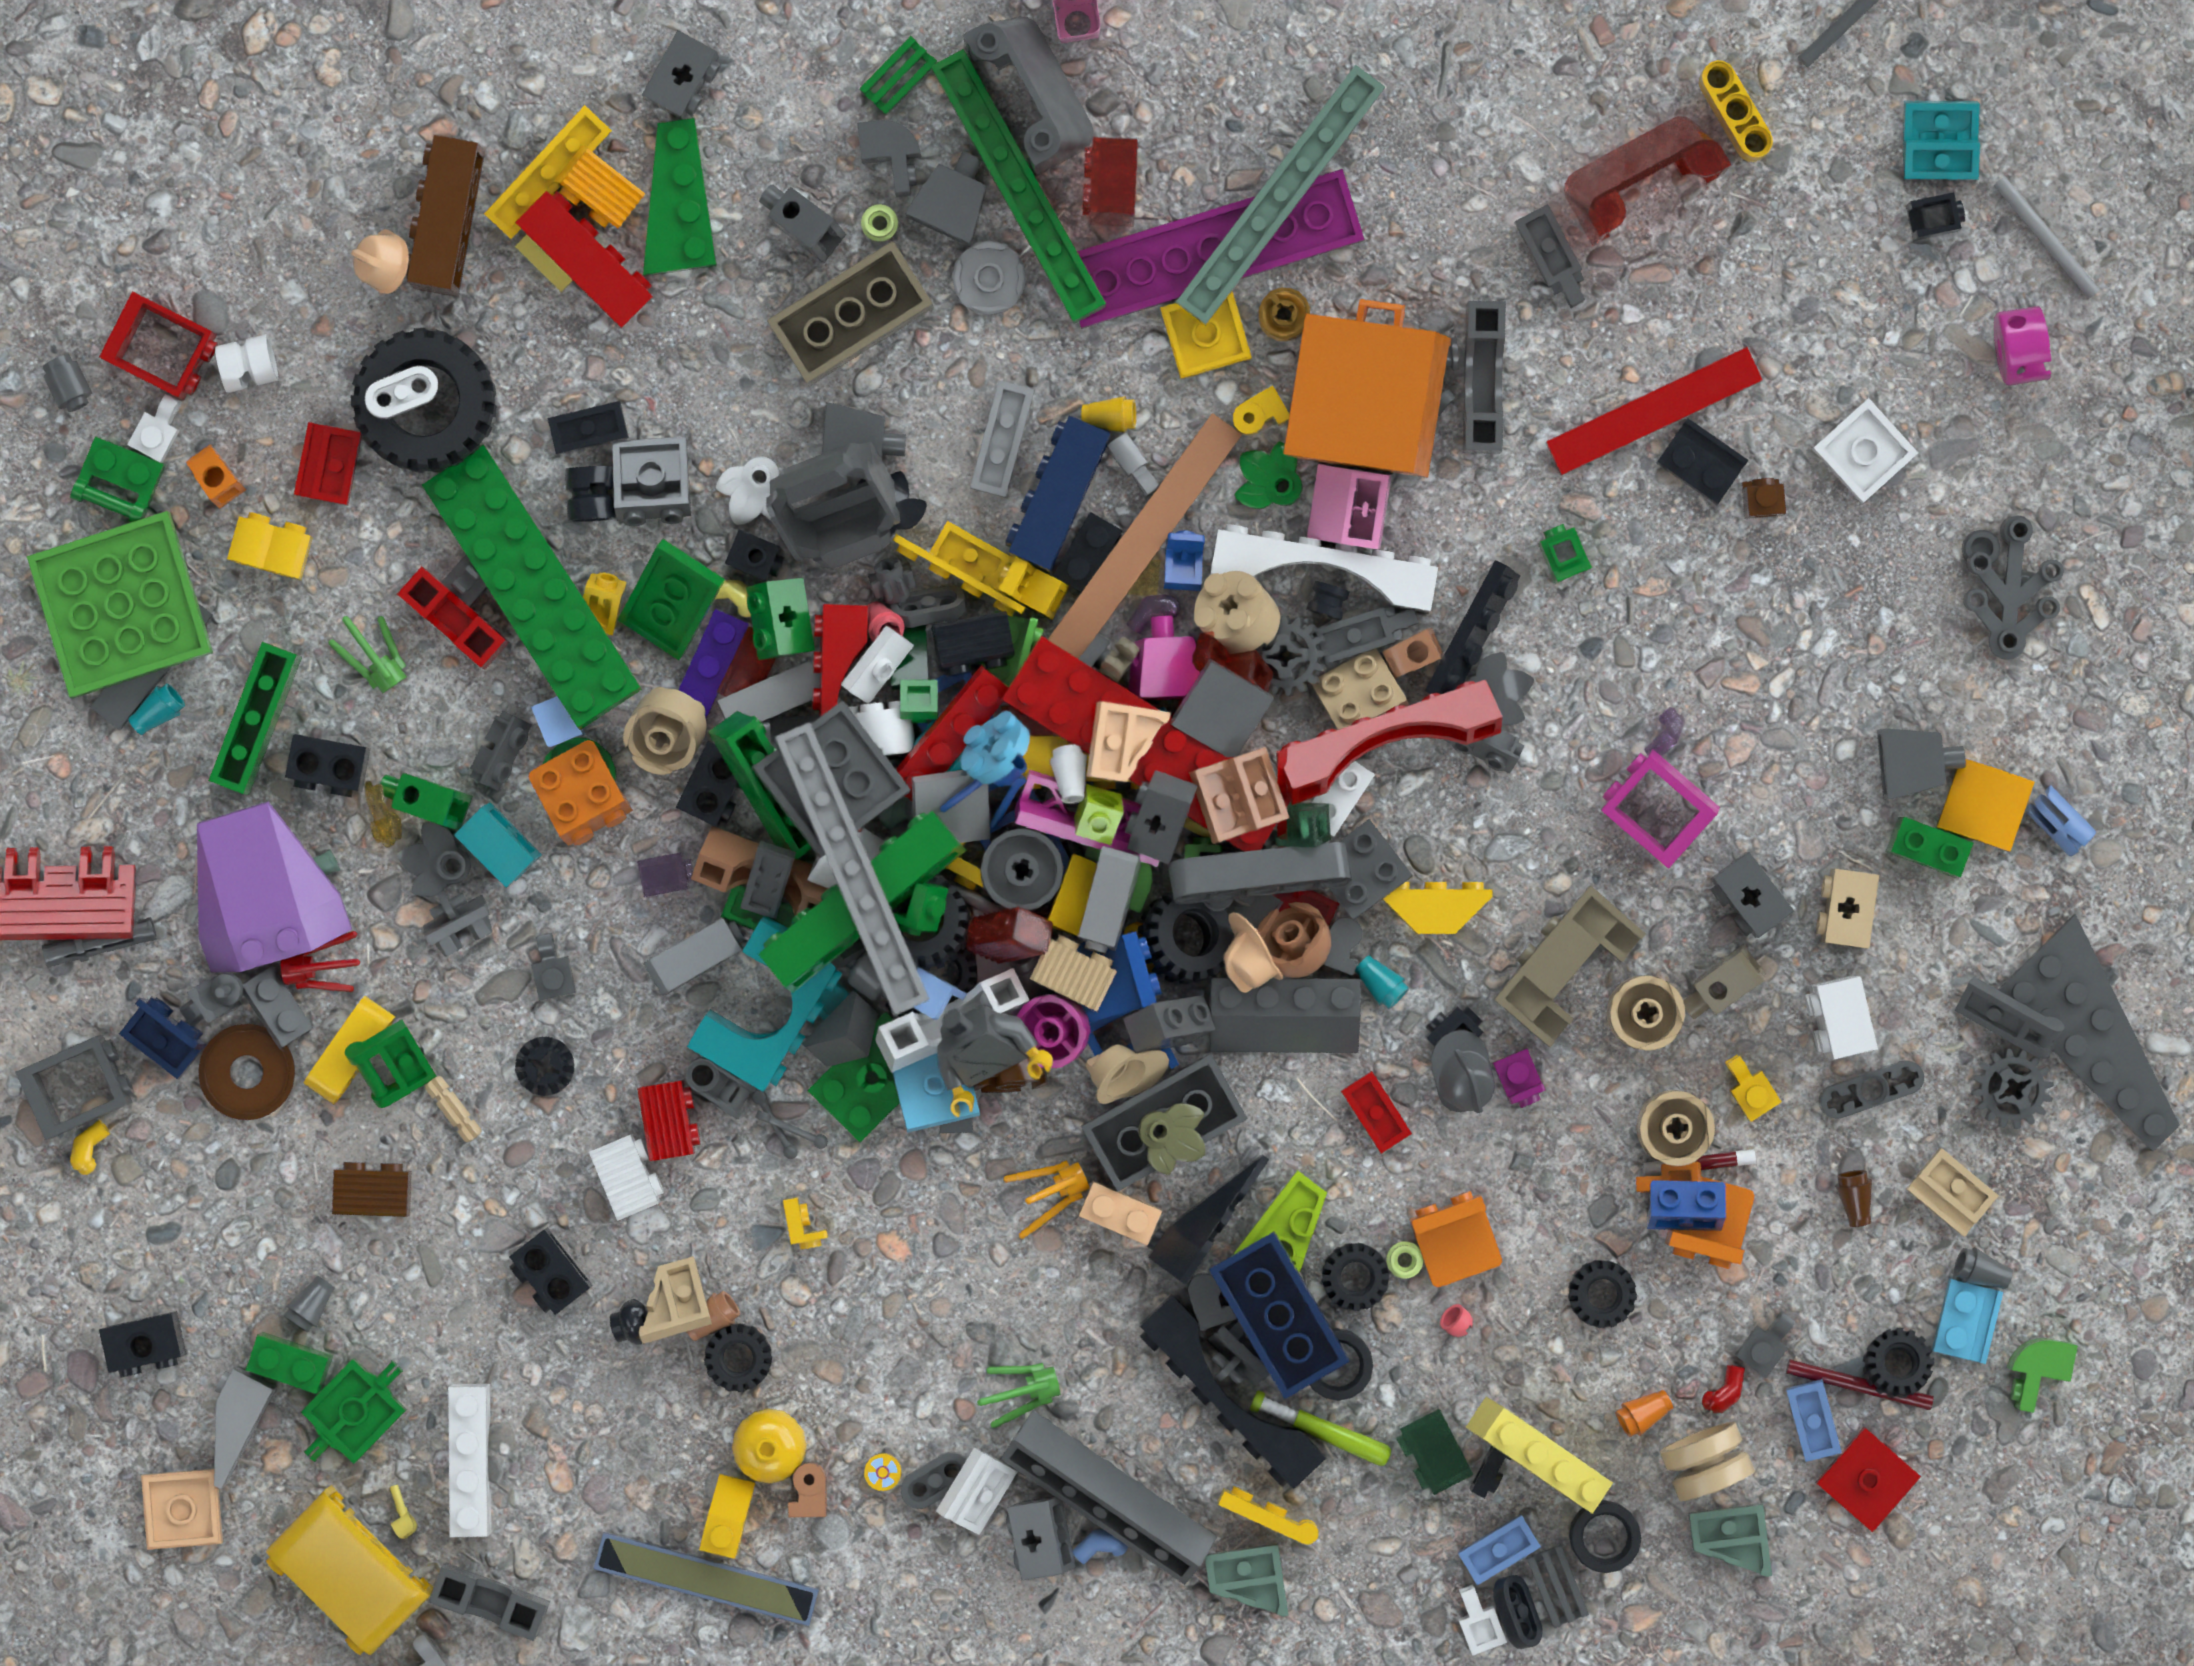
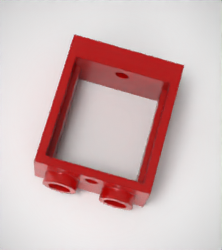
M132 291L99 358L184 401L187 394L190 396L194 394L200 383L201 376L198 375V372L203 362L209 363L215 354V346H218V343L214 340L217 334ZM147 310L201 337L177 386L122 359Z

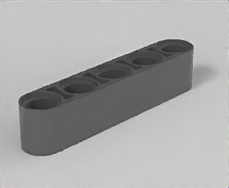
M1343 842L1184 858L1168 864L1173 899L1176 904H1192L1334 888L1346 885L1352 881L1346 844Z

